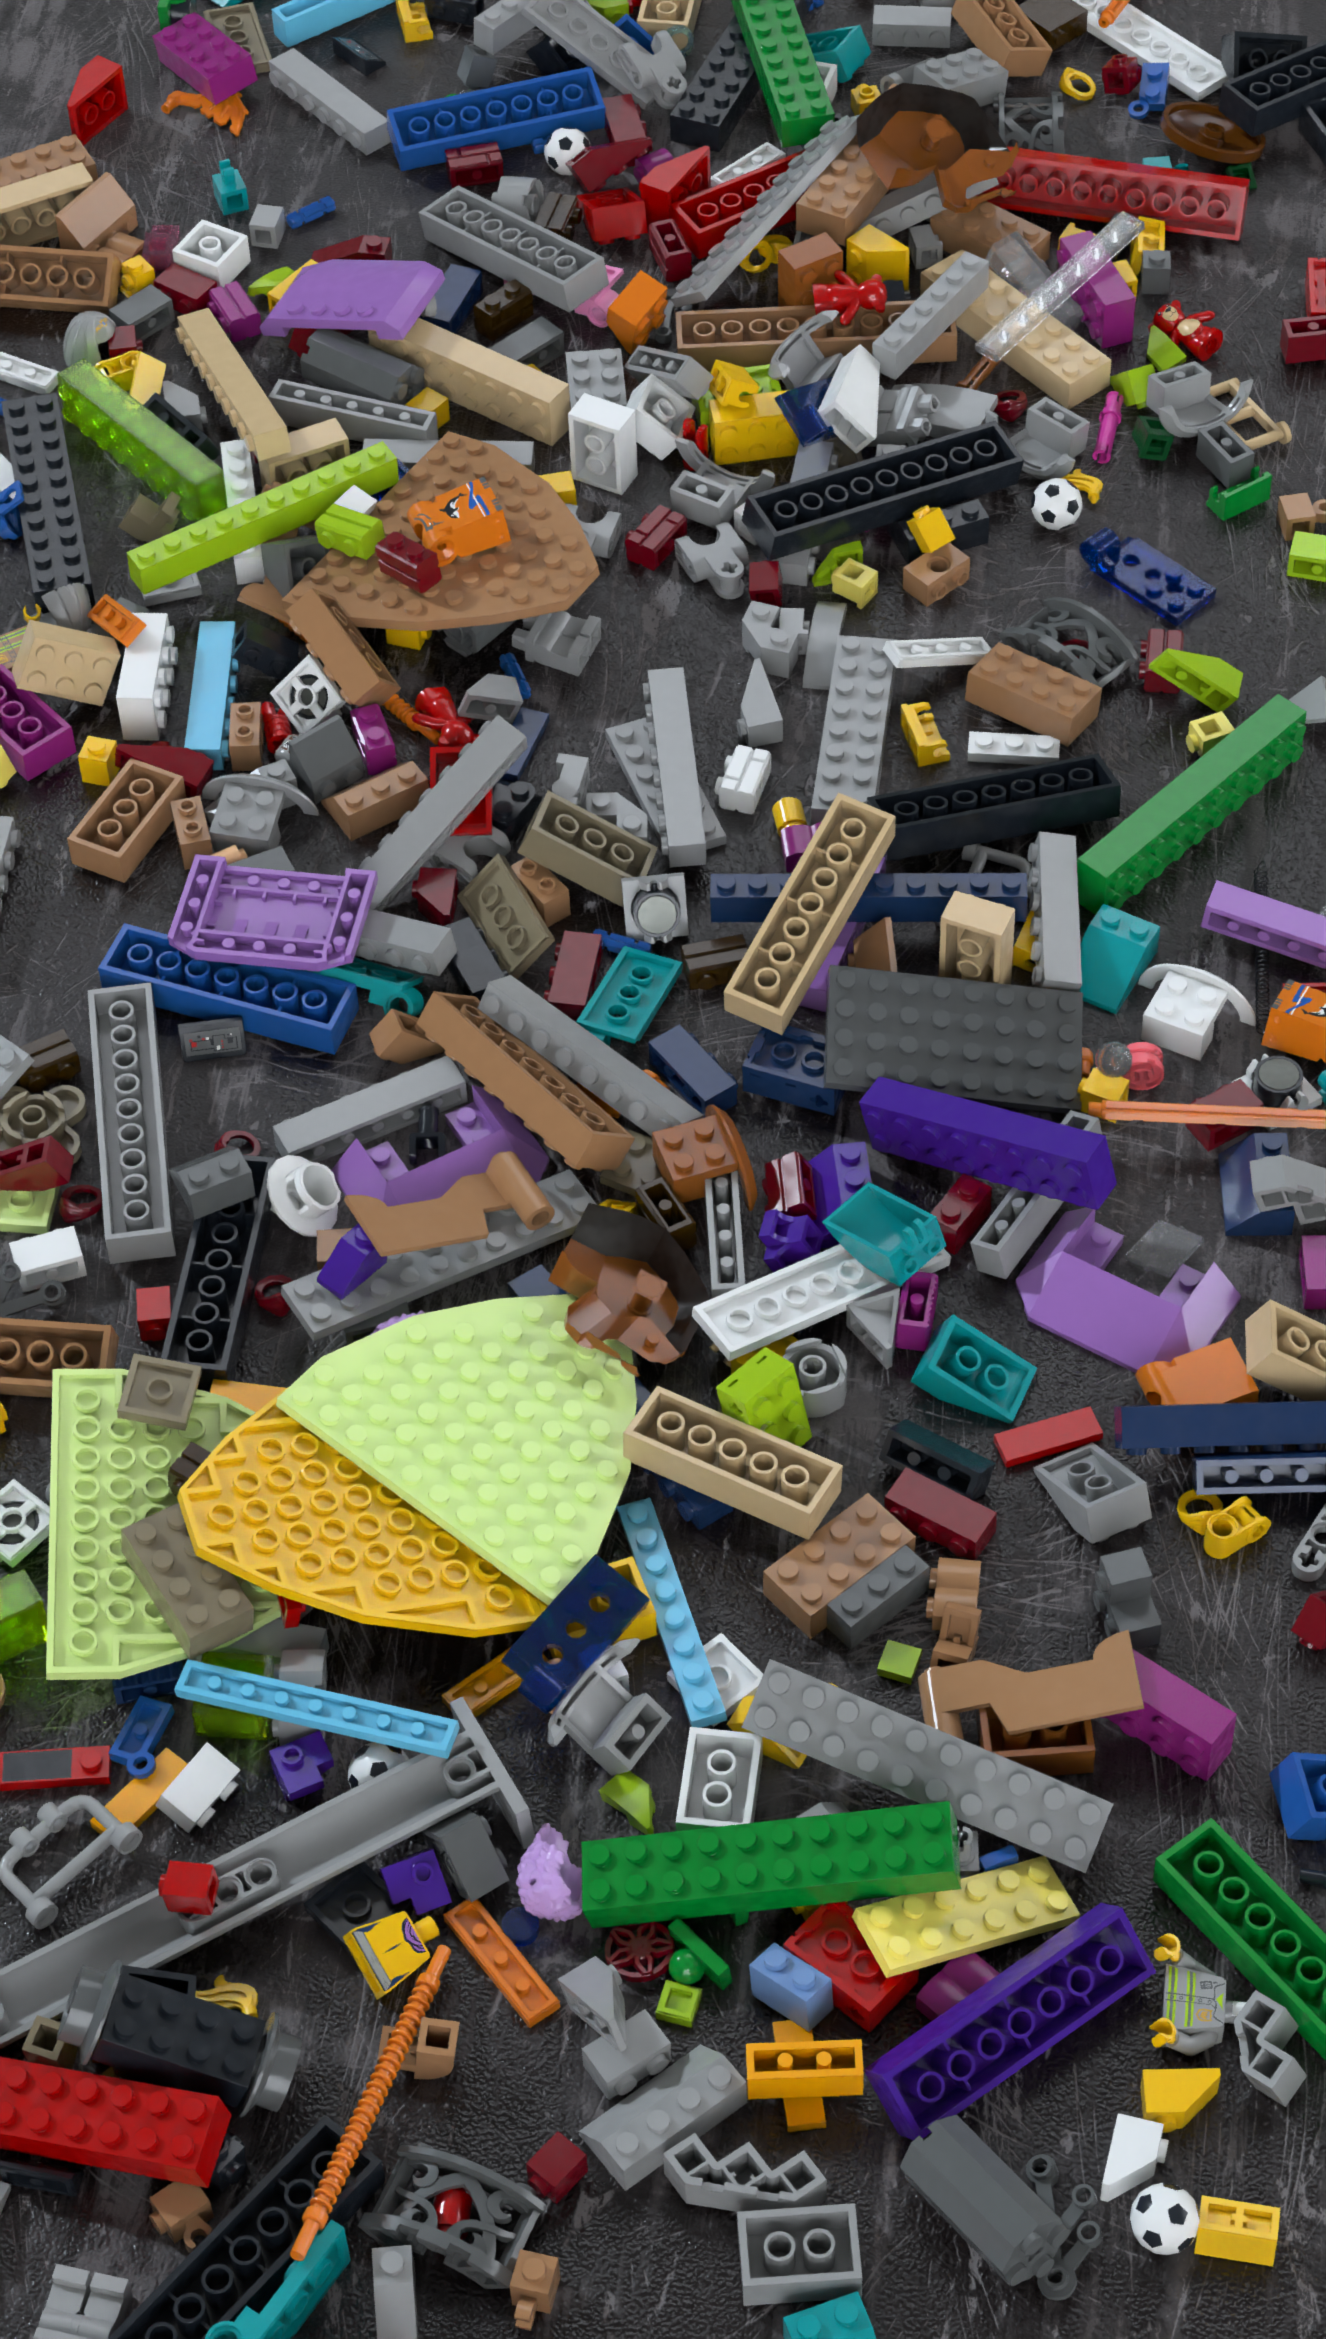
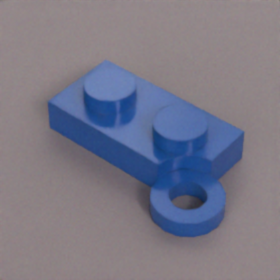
M1169 62L1143 63L1139 92L1140 100L1131 102L1128 107L1131 118L1139 120L1145 118L1149 111L1165 110L1170 74ZM1138 107L1143 108L1140 112L1134 111Z
M140 1695L108 1753L111 1761L126 1765L128 1773L133 1778L144 1779L155 1771L156 1762L152 1753L175 1713L172 1704ZM143 1761L148 1762L143 1769L135 1768L136 1764Z

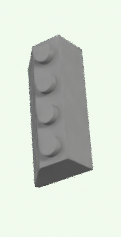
M700 2044L581 2129L579 2136L626 2191L663 2164L664 2152L694 2133L701 2137L747 2103V2082L723 2054Z

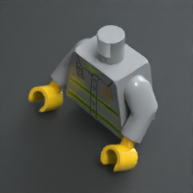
M1167 1933L1157 1938L1158 1943H1161L1164 1947L1155 1949L1154 1957L1158 1961L1169 1959L1170 1964H1166L1162 2018L1150 2025L1151 2030L1159 2033L1152 2038V2044L1154 2047H1169L1187 2056H1194L1213 2047L1215 2044L1222 2043L1224 2024H1234L1235 2018L1247 2002L1226 2000V1980L1180 1949V1941L1174 1934Z

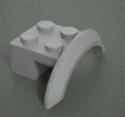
M837 310L822 311L799 326L778 347L770 362L768 375L772 380L781 379L788 390L793 389L796 402L805 416L818 411L837 367L844 357L842 353L825 358L809 335L819 327L833 321L839 313Z
M1196 361L1148 375L1146 406L1159 415L1162 426L1169 433L1177 437L1198 436V430L1221 420L1225 423L1230 421L1246 403L1254 380L1250 379L1240 382L1236 396L1226 407L1210 395L1211 372Z
M1047 397L1038 401L1027 410L1025 428L1009 438L1024 459L1021 470L1044 480L1061 479L1068 475L1074 467L1075 459L1073 458L1086 450L1090 422ZM986 409V423L992 421L998 423V415Z
M680 437L675 439L681 456L696 471L694 474L683 470L670 488L672 512L675 511L685 515L688 519L716 529L715 525L731 520L734 516V510L742 505L748 495L769 490L775 482V474L770 470L763 469L761 475L757 477L735 474L719 467L706 458L693 441Z
M240 773L220 776L206 783L202 791V799L217 800L219 793L222 791L209 830L214 853L235 844L238 849L243 848L247 856L250 857L278 847L281 839L278 820L286 797L299 805L304 814L319 815L315 804L301 790L287 782L258 774Z
M638 1638L621 1640L604 1652L566 1693L554 1710L548 1723L547 1742L552 1747L557 1746L564 1736L568 1734L611 1776L630 1771L672 1718L650 1695L644 1693L633 1697L607 1672L619 1660L633 1651L640 1642Z

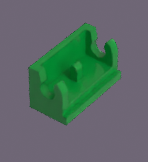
M1259 465L1253 467L1250 478L1218 494V486L1211 487L1206 505L1222 521H1225L1269 500L1272 475L1266 471L1259 477Z

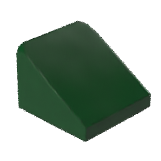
M1251 162L1227 166L1222 171L1224 176L1250 179L1249 190L1257 189Z

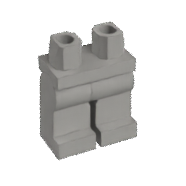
M879 385L877 436L867 446L875 447L877 444L903 445L905 443L916 445L919 437L929 436L932 427L927 415L928 413L938 412L940 401L934 394H925L919 386L903 387L900 390H884Z
M565 611L524 618L523 627L530 629V631L516 628L512 634V647L525 651L526 661H536L542 665L579 677L589 660V656L591 657L601 640V618L589 615L588 619L585 620L571 616Z
M559 753L556 760L557 781L552 785V792L586 810V793H591L589 758Z
M56 2264L52 2275V2288L33 2339H108L124 2322L133 2295L129 2279L94 2272L92 2278L88 2270Z

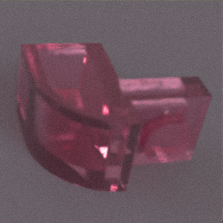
M152 225L151 233H145L142 256L154 268V271H164L174 263L172 250L179 244V225Z

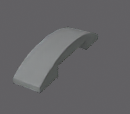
M817 602L808 639L803 688L830 689L837 636L841 635V630L844 627L847 603Z

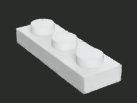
M969 731L968 761L1031 765L1059 761L1060 740L1047 735Z

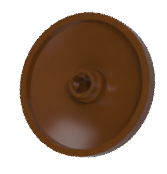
M1185 101L1173 103L1165 108L1160 122L1162 131L1171 141L1191 153L1219 162L1236 164L1253 162L1259 159L1263 153L1266 144L1264 134L1251 137L1218 110L1219 106Z

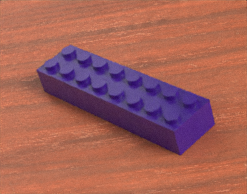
M880 1076L859 1101L872 1149L882 1153L886 1152L908 1160L930 1164L937 1168H944L961 1174L965 1173L992 1183L1003 1184L1021 1191L1036 1193L1050 1199H1057L1098 1210L1117 1184L1105 1135Z
M1100 1903L863 2070L897 2133L912 2140H915L919 2135L924 2138L931 2133L928 2127L935 2120L961 2112L1156 1973V1970L1123 1908Z

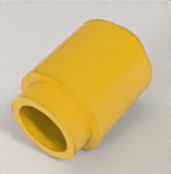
M784 797L774 804L772 812L780 837V830L793 825H807L803 806L799 799Z

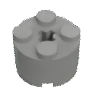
M501 176L498 191L492 193L491 202L534 222L540 205L543 204L545 199L542 182L537 180V178Z
M816 1338L802 1339L789 1345L785 1350L783 1358L794 1364L807 1418L826 1416L841 1409L844 1406L847 1393V1361L843 1352L834 1344L831 1347L822 1343L821 1339Z

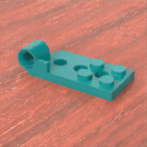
M624 946L576 1023L609 1047L611 1037L635 1044L641 1040L682 973L683 962ZM641 976L647 977L645 979H638ZM629 995L635 996L634 998H626ZM620 1014L623 1017H613L611 1015Z
M354 957L353 963L319 972L308 971L354 983L357 987L370 990L368 1002L383 1006L385 1015L391 1009H395L416 1017L421 1013L424 1006L421 993L413 988V986L423 982L424 976L356 957ZM400 998L407 1002V1012L401 1009L399 1005Z
M331 2219L324 2230H318L303 2261L295 2260L289 2266L285 2273L283 2284L260 2314L246 2306L234 2322L221 2321L214 2324L208 2330L205 2339H292L351 2261L344 2227Z

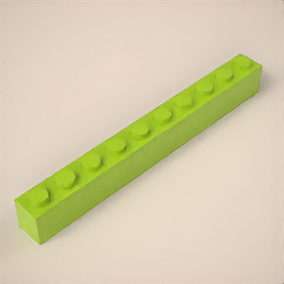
M381 441L126 552L130 577L144 595L318 519L353 485L370 496L392 487L399 481L397 457Z

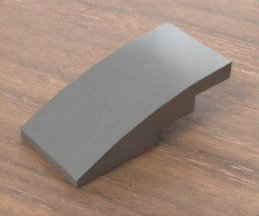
M915 383L894 385L892 390H900L903 387L919 386L925 394H934L940 401L938 412L928 413L927 415L932 427L929 436L935 438L985 424V410L988 409L993 412L998 404L997 395L956 386ZM926 436L919 437L918 441L923 442Z

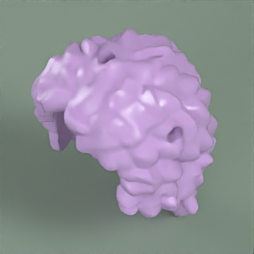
M545 1823L535 1835L534 1843L527 1848L520 1858L521 1862L517 1866L519 1875L516 1879V1885L518 1886L521 1903L524 1904L527 1912L540 1919L546 1918L547 1920L553 1919L555 1922L560 1920L566 1922L582 1913V1868H577L575 1864L570 1863L567 1854L569 1842L563 1840L562 1833L550 1827L549 1823Z

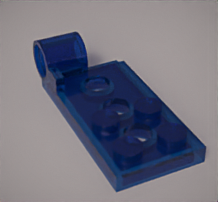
M833 377L788 390L774 398L803 448L837 437L833 433V427H827L818 412Z
M1102 527L1079 546L1082 558L1089 564V570L1176 627L1216 597L1217 588L1138 537L1131 538L1128 536L1120 542L1114 531L1107 527ZM1126 563H1134V564H1136V566H1132V567H1131V566H1127V565H1125V564H1126ZM1148 577H1155V578H1158V579H1150V580H1148V579H1146V578H1148ZM1171 591L1179 592V593L1169 594V592H1171Z
M595 1554L513 1644L501 1662L523 1679L518 1691L542 1712L548 1714L554 1707L558 1706L583 1673L612 1646L646 1608L650 1598ZM597 1596L604 1597L609 1602V1608L604 1612H595L589 1606L590 1600ZM578 1622L586 1628V1633L580 1638H572L567 1634L566 1627L570 1623ZM549 1648L558 1649L562 1653L563 1659L557 1664H549L544 1661L542 1657L543 1652Z

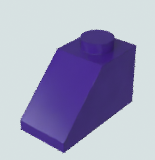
M358 1223L341 1237L319 1273L317 1282L343 1300L386 1264L387 1256L381 1257Z

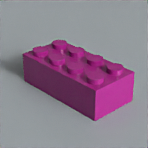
M195 11L185 15L181 20L163 28L152 36L160 62L215 105L258 80L251 54Z
M1091 230L1060 238V248L1057 251L1059 265L1058 272L1055 274L1056 283L1065 292L1069 304L1073 305L1077 310L1080 321L1084 322L1088 327L1091 338L1096 339L1102 349L1132 341L1136 297Z
M0 664V744L16 771L27 781H30L77 752L72 727L34 692L17 689L13 674L3 664Z
M1133 1649L1144 1709L1100 1718L1109 1719L1120 1726L1121 1730L1128 1736L1137 1737L1148 1744L1156 1754L1163 1757L1167 1756L1178 1763L1189 1775L1198 1776L1207 1782L1231 1752L1237 1714Z

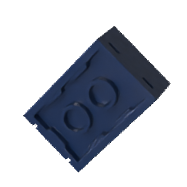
M761 1026V1030H759L742 1066L743 1091L833 1116L846 1090L823 1088L825 1036L787 1026L783 1035Z

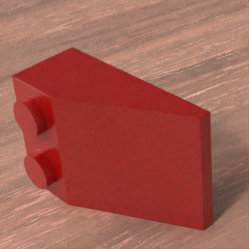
M99 55L80 69L67 104L72 135L76 134L83 146L128 109L122 65Z
M705 145L655 166L641 179L639 191L641 192V199L644 200L648 228L651 223L671 219L670 204L711 188L710 147Z
M622 187L575 195L578 198L579 208H582V219L588 234L598 244H611L615 242L614 239L622 237L625 240H635L641 238L640 234L648 233L644 200L629 188Z
M464 746L430 747L431 789L439 782L438 778L441 772L448 765L453 766L459 759L458 755ZM493 788L450 836L492 835Z

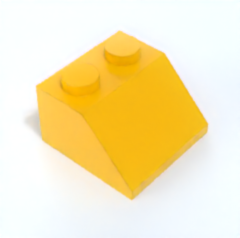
M868 224L846 239V274L855 280L857 284L871 279L875 274L882 277V282L885 280H903L904 291L909 290V247Z

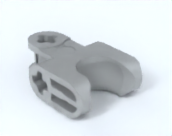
M661 30L654 34L651 44L654 55H647L639 51L632 42L619 45L617 50L618 62L635 88L642 89L648 87L661 107L670 110L674 109L687 88L686 79L682 76L686 72V61L670 34L666 30Z
M566 503L565 505L580 523L595 559L596 556L611 558L622 532V513L608 511L604 519L599 522L585 523L578 519L577 511L579 506Z
M729 522L715 525L717 537L716 542L713 544L700 545L693 542L689 536L674 540L675 556L694 583L707 579L717 595L724 599H736L744 593L745 584L741 577L744 574V566L749 563V555L743 541Z
M492 826V835L449 836L429 861L434 868L457 869L458 883L466 887L478 874L476 863L470 859L472 856L487 855L494 858L497 853L506 856L511 851V845L508 837L502 831Z

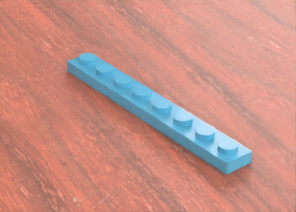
M651 1498L617 1506L618 1515L632 1556L656 1611L657 1629L691 1727L702 1728L726 1721L727 1715Z
M187 1659L174 1689L176 1696L446 1759L449 1757L460 1729L458 1720Z

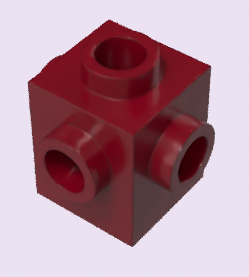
M1117 54L1112 56L1102 67V81L1105 94H1129L1140 83L1142 70L1138 66L1137 57Z

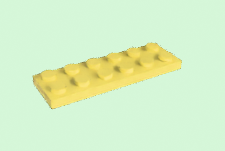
M1041 1856L962 1878L961 1889L902 1895L855 1909L852 1918L885 1977L889 1978L1062 1928L1076 1921L1081 1914L1046 1856Z

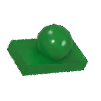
M677 1918L668 1926L670 1936L673 1938L674 1944L679 1948L670 1958L668 1966L669 1973L676 1982L693 1985L700 1981L705 1973L722 1991L732 1983L729 1965L681 1919Z

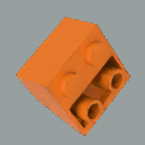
M642 270L636 274L608 307L606 323L624 349L631 355L638 345L644 346L650 336L649 333L653 328L658 329L662 325L666 317L664 309L668 303V300H666L668 288Z

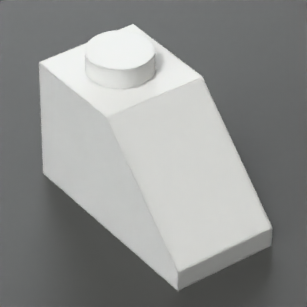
M1118 2113L1102 2182L1101 2201L1109 2202L1154 2176L1157 2162H1165L1169 2140L1162 2139L1164 2124Z

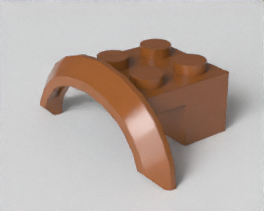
M714 1104L708 1105L705 1111V1118L652 1132L654 1161L661 1176L666 1178L682 1203L705 1197L706 1179L738 1170L743 1190V1199L748 1210H753L758 1193L752 1166L740 1134L725 1111Z

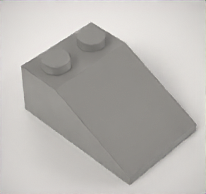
M1093 1442L1033 1467L1035 1475L1073 1529L1092 1544L1105 1541L1114 1534L1126 1529L1135 1528L1140 1523L1152 1518L1146 1482Z

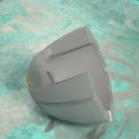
M85 311L76 315L69 323L64 336L63 356L66 365L70 369L74 368L75 371H80L81 373H88V371L92 373L94 366L102 361L98 344L106 342L113 336L115 327H117L115 322L106 314L97 311Z
M68 584L67 586L57 588V591L52 590L41 596L50 612L45 614L41 612L39 622L84 632L90 628L92 620L87 617V614L91 611V603L84 584Z

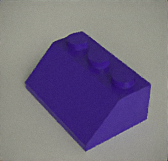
M865 1141L832 1144L808 1161L812 1165L817 1219L813 1222L824 1234L821 1248H831L840 1244L822 1221L868 1182L872 1183Z

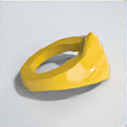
M1067 67L1062 73L1059 88L1064 93L1082 101L1093 98L1096 93V85L1090 76L1070 67ZM1076 79L1083 80L1088 84L1090 91L1080 92L1072 86L1071 81Z
M772 234L763 237L773 247L772 263L778 264V251L791 246L793 243L788 237ZM766 248L757 249L760 255L765 258L767 257Z
M762 238L739 264L750 273L764 271L773 261V247ZM766 248L767 257L765 261L759 266H753L749 261L752 251Z
M1194 1489L1183 1493L1178 1499L1177 1512L1180 1520L1201 1535H1205L1208 1519L1223 1510V1503L1216 1494L1197 1495ZM1202 1499L1212 1505L1213 1511L1188 1514L1185 1507L1193 1500Z

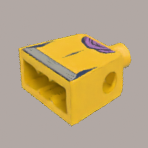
M402 1911L354 1928L345 1934L343 1939L378 2000L430 1958V1953L425 1943L439 1936L440 1933L432 1917L427 1916L413 1924L409 1915Z

